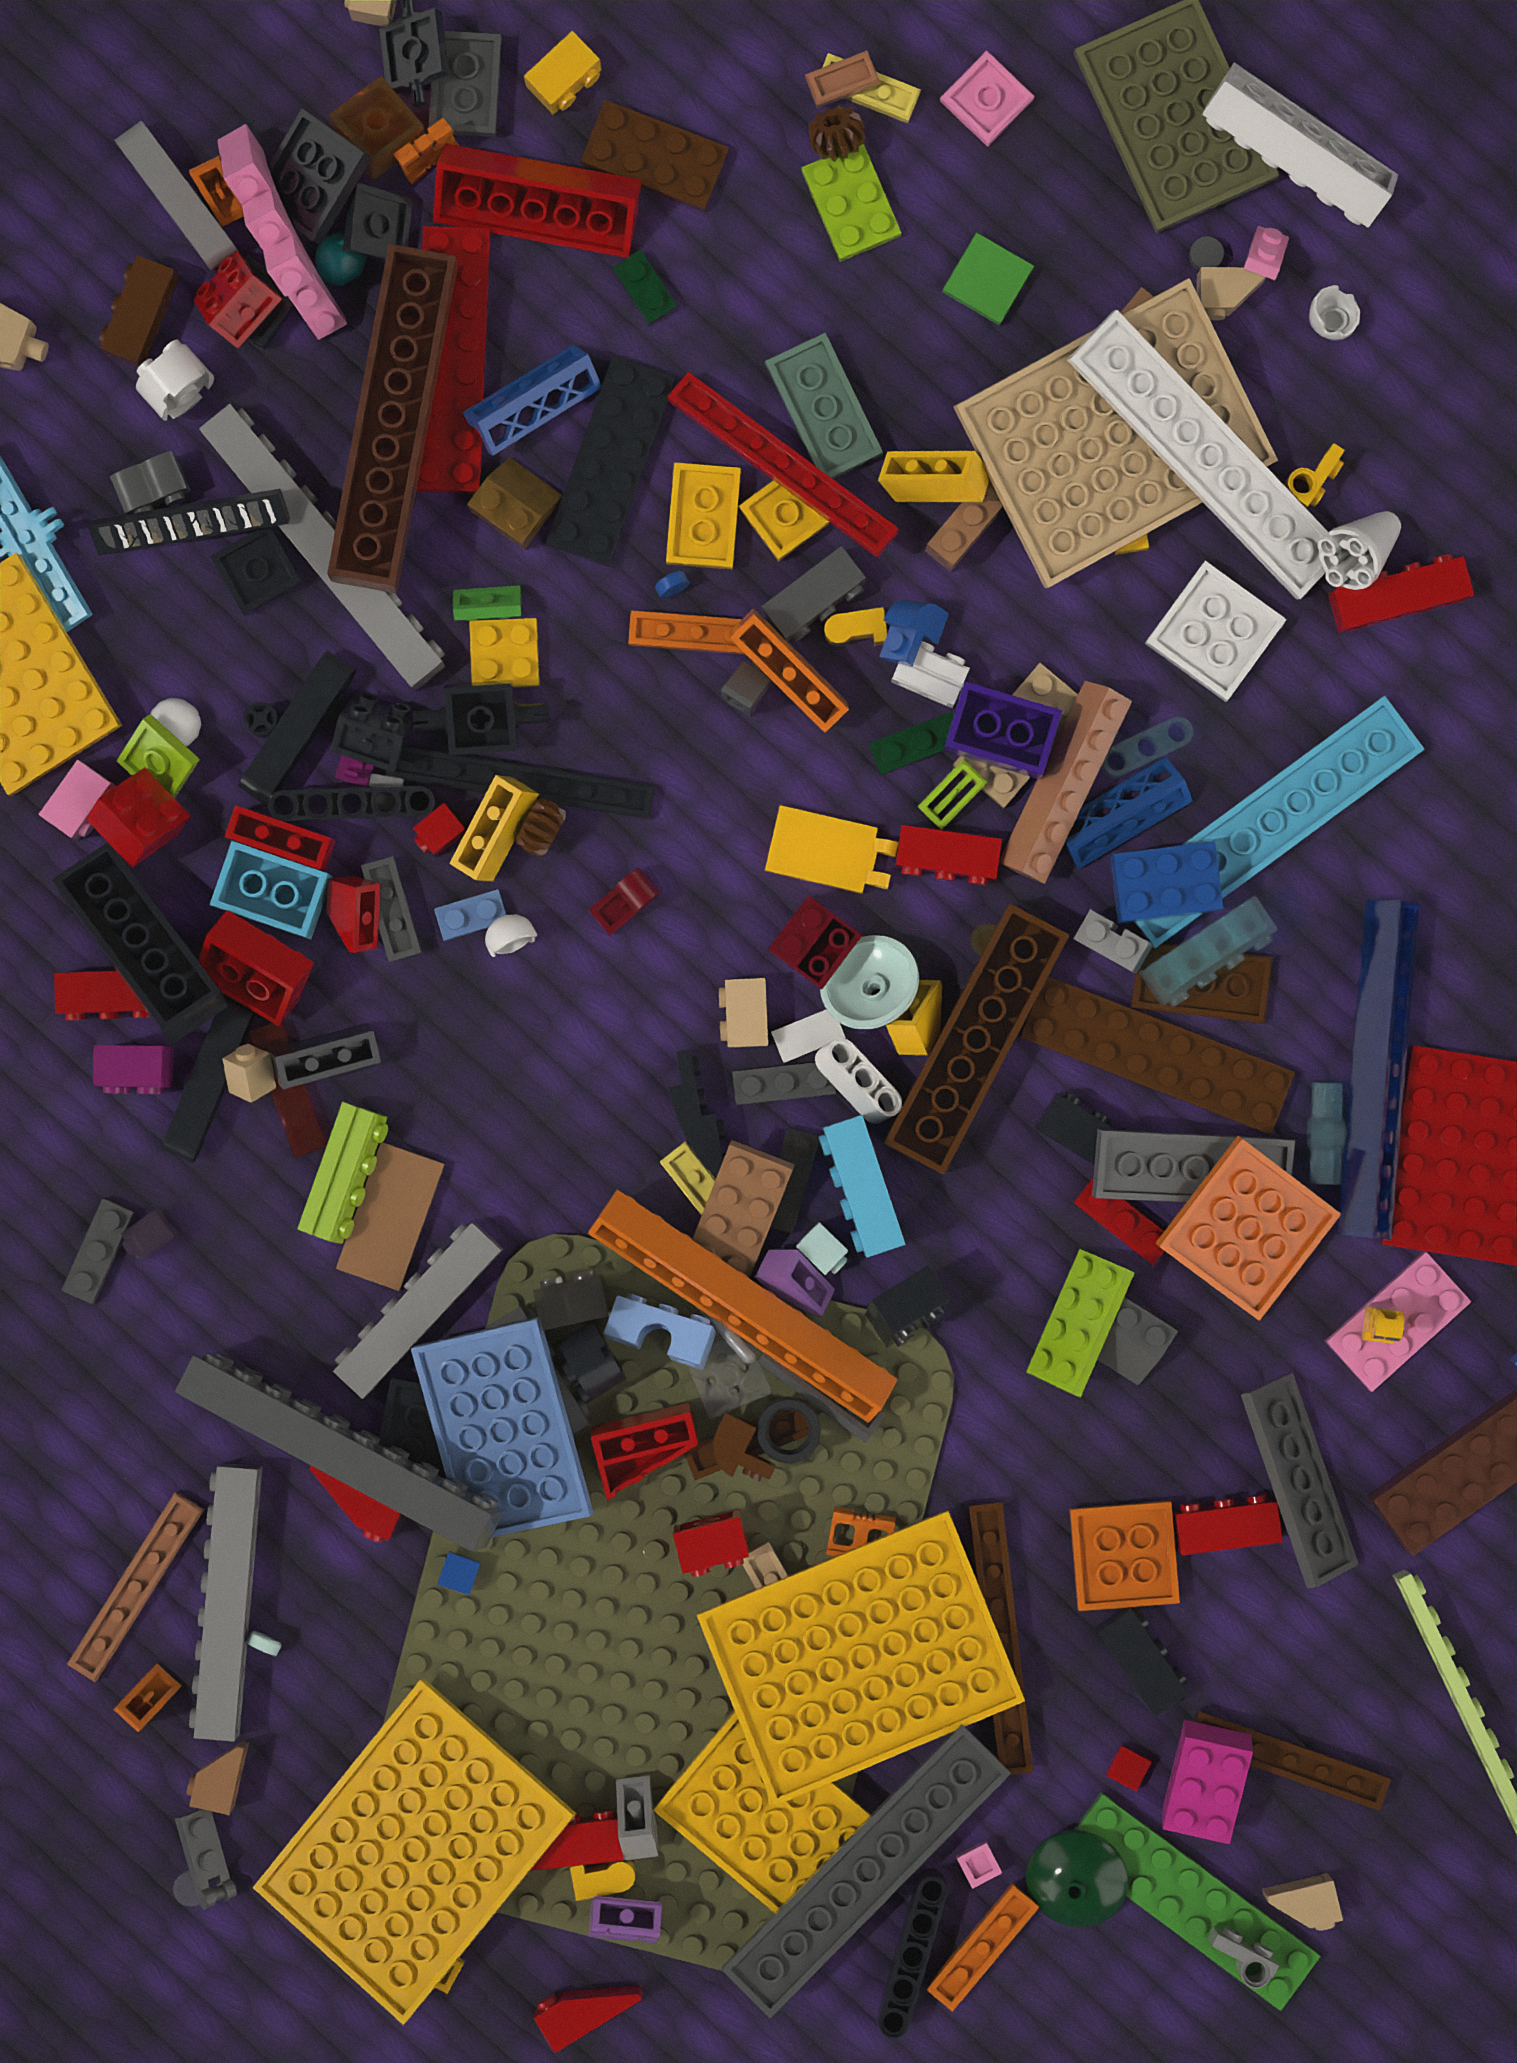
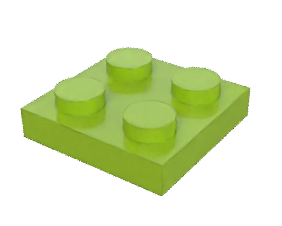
M151 714L142 719L117 759V762L131 775L145 767L174 798L200 761L192 751Z

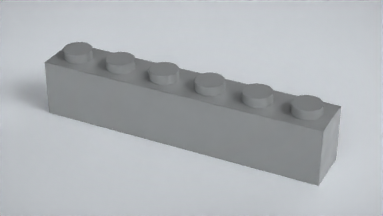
M475 1221L469 1226L463 1222L450 1236L454 1242L445 1251L440 1247L428 1259L427 1263L431 1265L430 1268L423 1275L416 1272L404 1285L408 1291L403 1297L398 1300L394 1296L381 1310L385 1316L376 1325L371 1321L359 1333L358 1337L362 1341L354 1349L347 1346L335 1359L339 1365L333 1372L362 1399L377 1386L503 1250Z

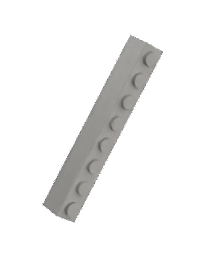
M222 1463L217 1466V1471L211 1472L210 1491H214L215 1494L214 1505H209L207 1525H212L211 1539L206 1538L204 1546V1559H209L208 1572H203L201 1580V1592L206 1593L205 1606H200L198 1615V1626L203 1627L202 1640H197L195 1660H200L199 1674L195 1673L192 1685V1693L197 1694L196 1708L192 1707L189 1727L194 1728V1738L235 1741L240 1735L247 1655L246 1641L249 1631L262 1466Z

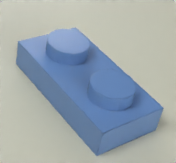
M498 889L434 908L444 941L488 929L496 919L507 915Z

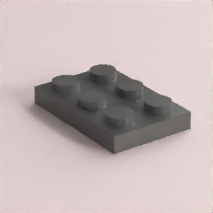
M444 31L449 75L431 82L429 127L444 118L453 129V135L496 137L502 36L501 34Z

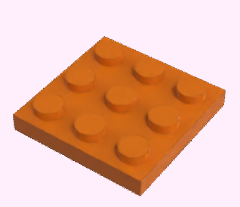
M1170 1500L1069 1508L1078 1611L1180 1603L1172 1503Z

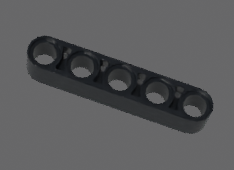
M326 651L322 655L244 773L238 785L241 790L267 806L271 793L282 788L353 680L357 671L355 667L330 651Z
M422 785L279 789L271 793L267 806L272 816L282 821L417 817L430 813L434 807L435 799L433 793ZM423 791L427 796V804L424 808L415 810L410 806V797L414 792ZM383 792L391 793L394 799L393 806L386 811H381L376 806V798ZM350 793L357 794L360 798V806L353 812H347L342 807V799ZM316 794L322 795L326 799V807L320 813H313L308 809L309 798ZM282 795L290 797L293 803L292 809L286 814L277 813L273 807L275 799Z
M226 998L224 999L228 1007L213 1018L162 1144V1151L194 1163L200 1154L227 1088L222 1058L245 1044L256 1015L249 1008Z
M935 1869L922 1871L916 1879L878 2007V2025L883 2035L888 2038L896 2039L903 2036L909 2027L947 1898L948 1890L944 1876ZM929 1881H936L941 1887L936 1894L928 1895L922 1890L924 1884ZM919 1914H926L931 1918V1921L925 1927H917L913 1924V1919ZM908 1947H917L921 1950L920 1956L914 1960H908L903 1956V1953ZM901 1979L908 1980L912 1984L911 1988L903 1993L896 1991L893 1986ZM896 2012L902 2016L901 2021L896 2025L887 2024L884 2018L888 2013Z

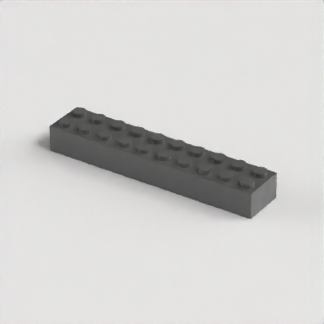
M206 1352L205 1355L192 1356L175 1393L472 1552L487 1547L505 1511L497 1507L499 1501L484 1493H480L478 1496L467 1491L469 1485L454 1477L448 1480L437 1475L439 1469L423 1461L420 1464L414 1463L408 1459L410 1454L403 1449L393 1445L391 1448L384 1447L379 1444L380 1438L366 1430H362L361 1433L349 1428L351 1422L338 1415L333 1414L330 1417L320 1412L322 1407L308 1399L300 1401L292 1398V1391L277 1383H274L272 1386L262 1382L263 1375L249 1368L242 1370L232 1366L234 1360L224 1354L216 1352L214 1355Z

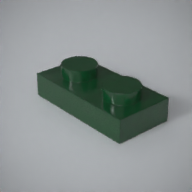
M641 250L613 267V272L648 326L677 309L676 303Z

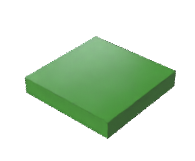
M976 232L943 288L942 293L1000 326L1034 266Z

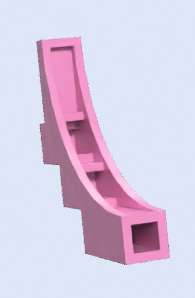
M245 124L218 139L224 180L242 204L245 225L264 252L268 274L285 297H289L318 340L347 325L346 317L319 276L287 215L270 174L264 150L251 130Z

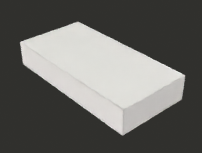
M827 1009L771 1032L783 1063L820 1049L837 1038H846L840 1022L834 1019Z

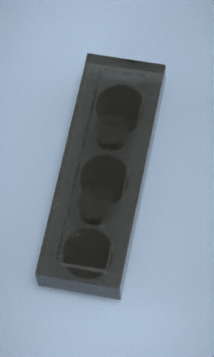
M791 1128L787 1129L779 1159L795 1165L770 1228L793 1234L819 1143L818 1136Z

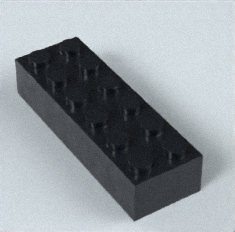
M108 842L52 879L63 900L171 1045L228 1007L219 988Z

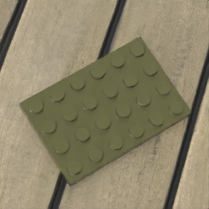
M1199 0L1180 1L1074 49L1073 54L1156 233L1278 178L1277 169L1266 164L1262 160L1261 154L1252 148L1247 150L1235 142V136L1224 129L1219 131L1213 128L1206 121L1207 117L1202 115L1206 105L1230 67Z

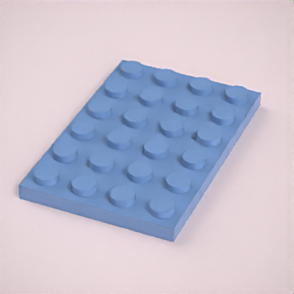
M540 1317L424 1343L411 1348L446 1478L450 1480L451 1477L463 1481L469 1485L467 1491L479 1496L480 1493H484L499 1501L497 1507L505 1510L492 1537L589 1517L594 1513Z

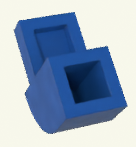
M908 599L897 601L890 607L883 620L890 625L879 657L887 662L913 666L922 641L938 645L949 613L935 604Z

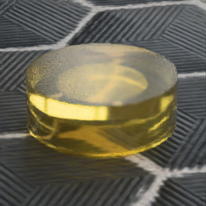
M982 924L972 932L970 945L977 955L981 956L996 927L995 925Z

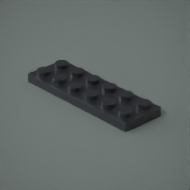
M613 355L547 538V546L610 567L668 405L667 396L674 388L676 377Z

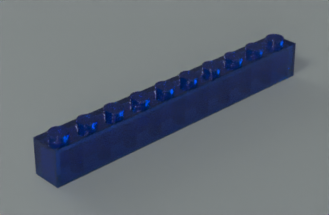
M1403 900L1366 901V910L1363 916L1364 936L1361 946V971L1358 980V1006L1355 1014V1041L1352 1048V1076L1349 1082V1111L1346 1116L1347 1134L1343 1150L1344 1169L1340 1185L1342 1193L1339 1212L1341 1216L1338 1218V1235L1391 1240L1420 906L1418 903Z

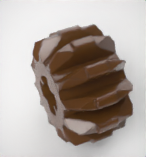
M839 104L835 109L831 110L826 107L824 113H816L815 120L808 123L811 148L814 149V152L822 160L829 157L833 162L839 157L847 159L849 153H858L859 146L865 143L863 120L859 113L853 110L852 106L843 109Z
M544 798L536 800L516 837L517 845L531 855L534 854L539 857L546 855L566 818V811L551 800L548 801Z

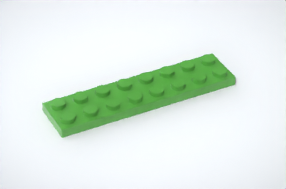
M1103 1792L1099 1794L1074 1828V1830L1090 1832L1104 1838L1120 1853L1128 1873L1126 1896L1243 1984L1245 1983L1236 1969L1237 1959L1211 1946L1207 1937L1213 1926L1222 1931L1225 1926L1229 1927L1243 1936L1242 1941L1252 1946L1255 1942H1258L1274 1952L1272 1956L1279 1965L1274 1977H1271L1268 1984L1264 1987L1250 1989L1281 2011L1321 1957L1318 1952ZM1259 1962L1250 1963L1246 1967L1245 1973L1251 1976L1258 1974L1262 1964Z

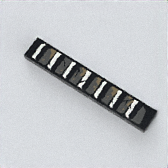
M274 489L91 520L87 527L98 555L288 524L290 515L281 489Z

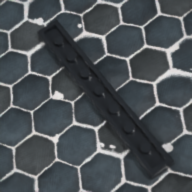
M403 746L395 772L386 770L385 775L410 782L485 794L495 775L513 777L539 793L536 800L544 798L560 806L648 820L651 817L655 786L465 755L449 756L447 752Z

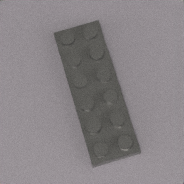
M1098 1129L1092 1196L1105 1199L1187 1202L1237 1136ZM1239 1136L1292 1176L1295 1140L1290 1138Z
M1294 1374L1281 1375L1241 1394L1307 1589L1319 1587L1359 1565Z

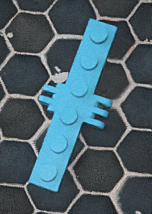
M0 456V528L3 531L0 533V546H3L0 549V561L14 553L22 556L64 629L68 632L93 614L52 545V542L57 539L54 533L61 529L64 524L61 519H56L50 524L47 522L57 515L54 507L48 508L44 512L40 509L32 511Z

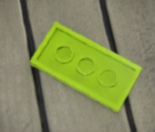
M1079 1249L1026 1372L1081 1398L1135 1272Z

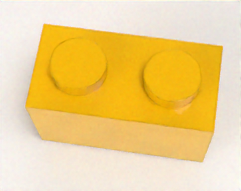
M572 30L524 75L526 87L554 115L559 109L564 111L570 107L576 99L575 94L584 86L589 88L598 80L601 63L600 59Z

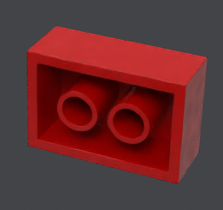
M228 910L206 935L198 958V962L222 993L277 1026L283 1023L299 1002L314 964L313 961L306 958L302 953L294 951L278 941L274 936L266 934L248 923L244 918Z

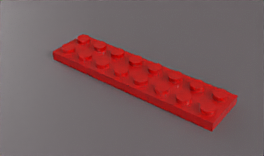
M423 226L422 250L456 256L458 270L416 492L475 494L481 486L483 440L479 431L467 423L463 412L484 400L490 228Z

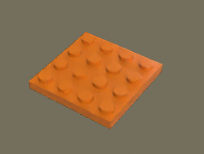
M1237 1136L1155 1244L1260 1321L1341 1216V1213L1244 1139Z

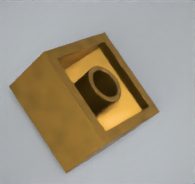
M509 457L485 479L467 505L474 515L525 551L560 503L563 495Z

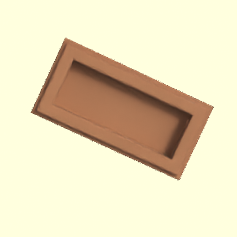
M868 51L805 74L806 82L817 109L875 87L880 82Z

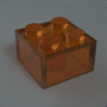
M381 75L329 114L331 128L372 156L364 170L372 181L398 162L393 155L396 151L409 142L413 145L414 141L424 134V125Z

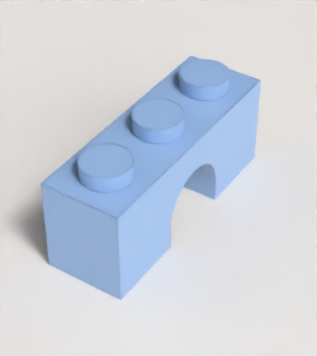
M628 1294L627 1298L617 1295L603 1333L608 1340L640 1350L642 1342L649 1332L655 1329H664L671 1333L672 1340L667 1353L670 1359L704 1370L717 1333L714 1327L709 1325V1319L695 1314H691L689 1319L677 1315L679 1310L664 1304H659V1307L655 1308L646 1305V1299L634 1294Z

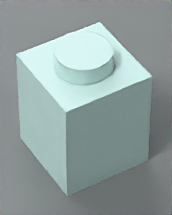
M820 1222L796 1245L824 1275L829 1271L833 1274L837 1273L848 1261L844 1256L848 1249Z

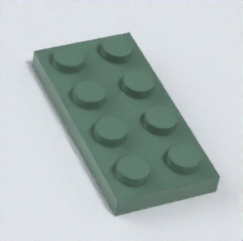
M826 333L765 361L771 378L814 466L833 479L883 455V451Z

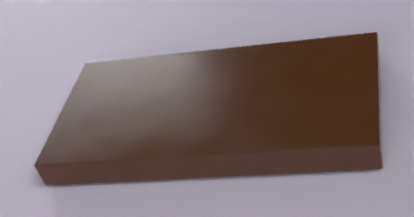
M1160 944L1156 948H1151L1137 975L1134 974L1130 1008L1265 1024L1273 957Z

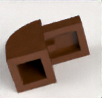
M725 1410L716 1429L713 1443L714 1455L718 1465L731 1477L734 1476L738 1465L744 1467L742 1473L757 1481H761L762 1477L770 1480L775 1469V1463L746 1450L756 1430V1424Z

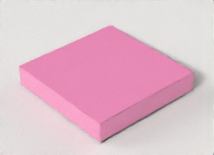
M987 50L940 97V102L987 147L1034 100V95Z

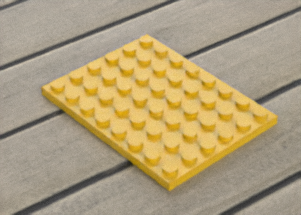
M948 1510L696 1614L773 1807L956 1731L961 1724L964 1726L970 1725L1025 1702Z
M423 1678L416 1684L253 1886V1889L404 2025L577 1813Z

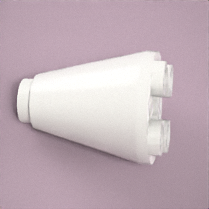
M1388 511L1372 514L1332 529L1319 541L1320 561L1326 572V579L1329 584L1334 587L1342 586L1348 589L1359 590L1367 588L1378 578L1401 530L1400 520L1395 514Z

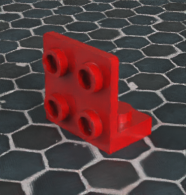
M237 251L232 257H227L222 261L217 274L210 282L207 281L200 286L194 302L207 324L238 349L282 298L275 290L254 274L244 257Z

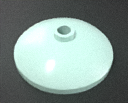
M879 935L861 937L822 990L820 989L822 1001L831 1016L845 1026L855 1029H873L884 1026L902 1015L914 1000L919 986L918 966L911 952L899 941ZM880 989L879 993L871 995L874 990Z

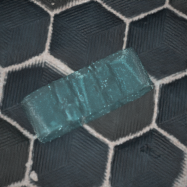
M1174 717L1111 746L1100 767V771L1108 778H1121L1180 750L1193 737L1192 724L1184 717ZM1173 725L1181 727L1185 734L1183 741L1175 742L1171 740L1168 735V728ZM1140 740L1152 742L1154 745L1152 756H1144L1138 751V742ZM1109 755H1120L1124 760V768L1119 771L1111 769L1107 763Z

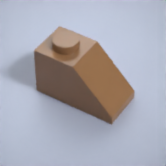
M241 1741L202 1766L196 1776L191 1775L186 1795L191 1796L190 1807L230 1815L235 1808L249 1742Z

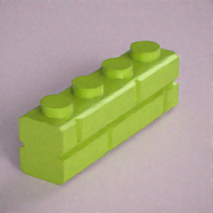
M342 1102L298 1225V1230L329 1242L343 1244L344 1239L350 1237L354 1228V1221L351 1220L355 1208L362 1204L366 1191L363 1185L367 1175L372 1174L377 1163V1158L374 1154L378 1143L384 1141L388 1132V1125L385 1124L387 1116Z

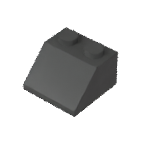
M1124 1297L1097 1360L1136 1385H1139L1162 1358L1178 1331Z

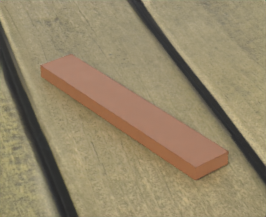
M178 1491L173 1494L67 1663L68 1666L94 1682L99 1679L205 1508Z

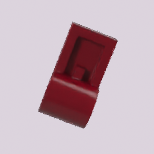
M638 867L625 876L614 889L588 911L608 935L611 936L658 897L661 892L641 868Z

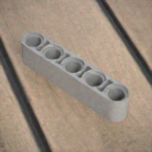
M139 121L114 140L211 271L220 266L225 258L232 257L238 251L142 121Z

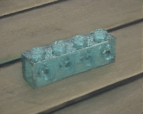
M1253 896L1139 971L1160 1005L1170 1003L1174 1007L1189 997L1188 989L1196 984L1200 988L1206 986L1217 978L1214 973L1224 965L1229 970L1246 959L1242 953L1254 946L1256 951L1272 942L1274 939L1271 934L1278 929L1257 897Z

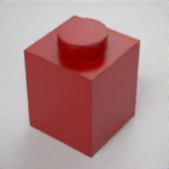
M443 803L413 827L418 834L413 840L425 854L431 851L437 857L464 836L467 830L449 807Z

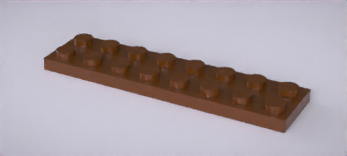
M1049 976L1029 1012L1020 1035L1021 1039L1268 1135H1271L1295 1074L1294 1071Z

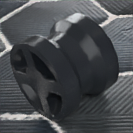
M257 702L250 705L244 713L246 728L259 738H268L280 720L279 713L265 702Z

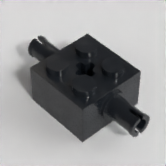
M513 680L446 684L444 687L445 706H443V710L413 711V721H428L415 722V733L445 730V733L448 734L449 756L517 751L519 747L517 728H520L521 724L550 723L549 713L535 714L537 712H548V702L518 704V701H515ZM479 709H482L485 715H490L485 725H480L479 720L473 719V716L478 713Z

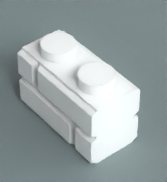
M922 641L914 665L898 664L891 682L953 708L970 668L964 666L965 660L956 655L947 653L946 657L933 653L934 647Z

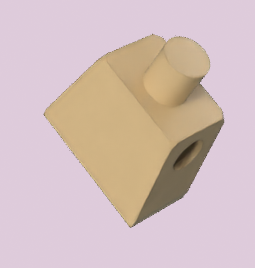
M1 303L0 368L21 371L27 357L43 362L48 353V342L34 338L37 327L31 320Z

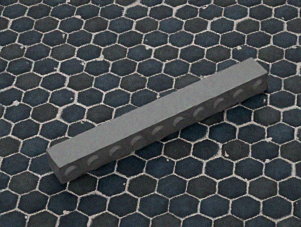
M228 404L201 426L199 430L251 493L281 489L290 515V521L288 524L278 525L411 688L416 691L445 667L440 659L445 654L433 639L428 643L419 633L424 628L412 614H409L407 617L404 616L398 608L402 602L395 593L330 581L327 572L336 521L327 511L321 514L313 504L318 500L306 485L302 488L297 486L293 481L297 474L285 459L279 463L271 453L276 449L264 434H261L259 437L255 435L250 428L255 423L243 408L236 411L231 404Z

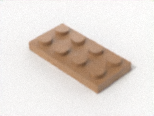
M731 1140L694 1234L693 1241L709 1252L715 1253L722 1261L737 1271L743 1272L750 1279L795 1164Z

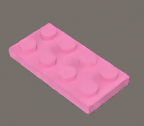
M1423 1251L1329 1336L1325 1342L1365 1387L1373 1392L1467 1307L1471 1301L1431 1256ZM1365 1306L1402 1311L1404 1313V1330L1401 1341H1394V1344L1362 1340Z

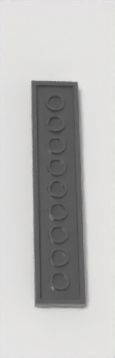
M961 1724L722 1966V1971L771 2019L996 1790L1011 1772Z

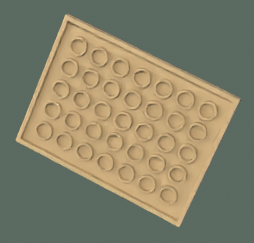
M1190 278L1183 280L1122 314L1266 467L1278 461ZM1095 329L953 406L976 453L982 459L988 477L1044 588L1053 586L1202 503L1201 499L1067 361Z

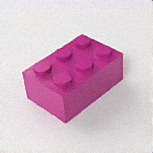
M1184 1720L1162 1808V1827L1164 1830L1230 1844L1253 1754L1250 1734Z

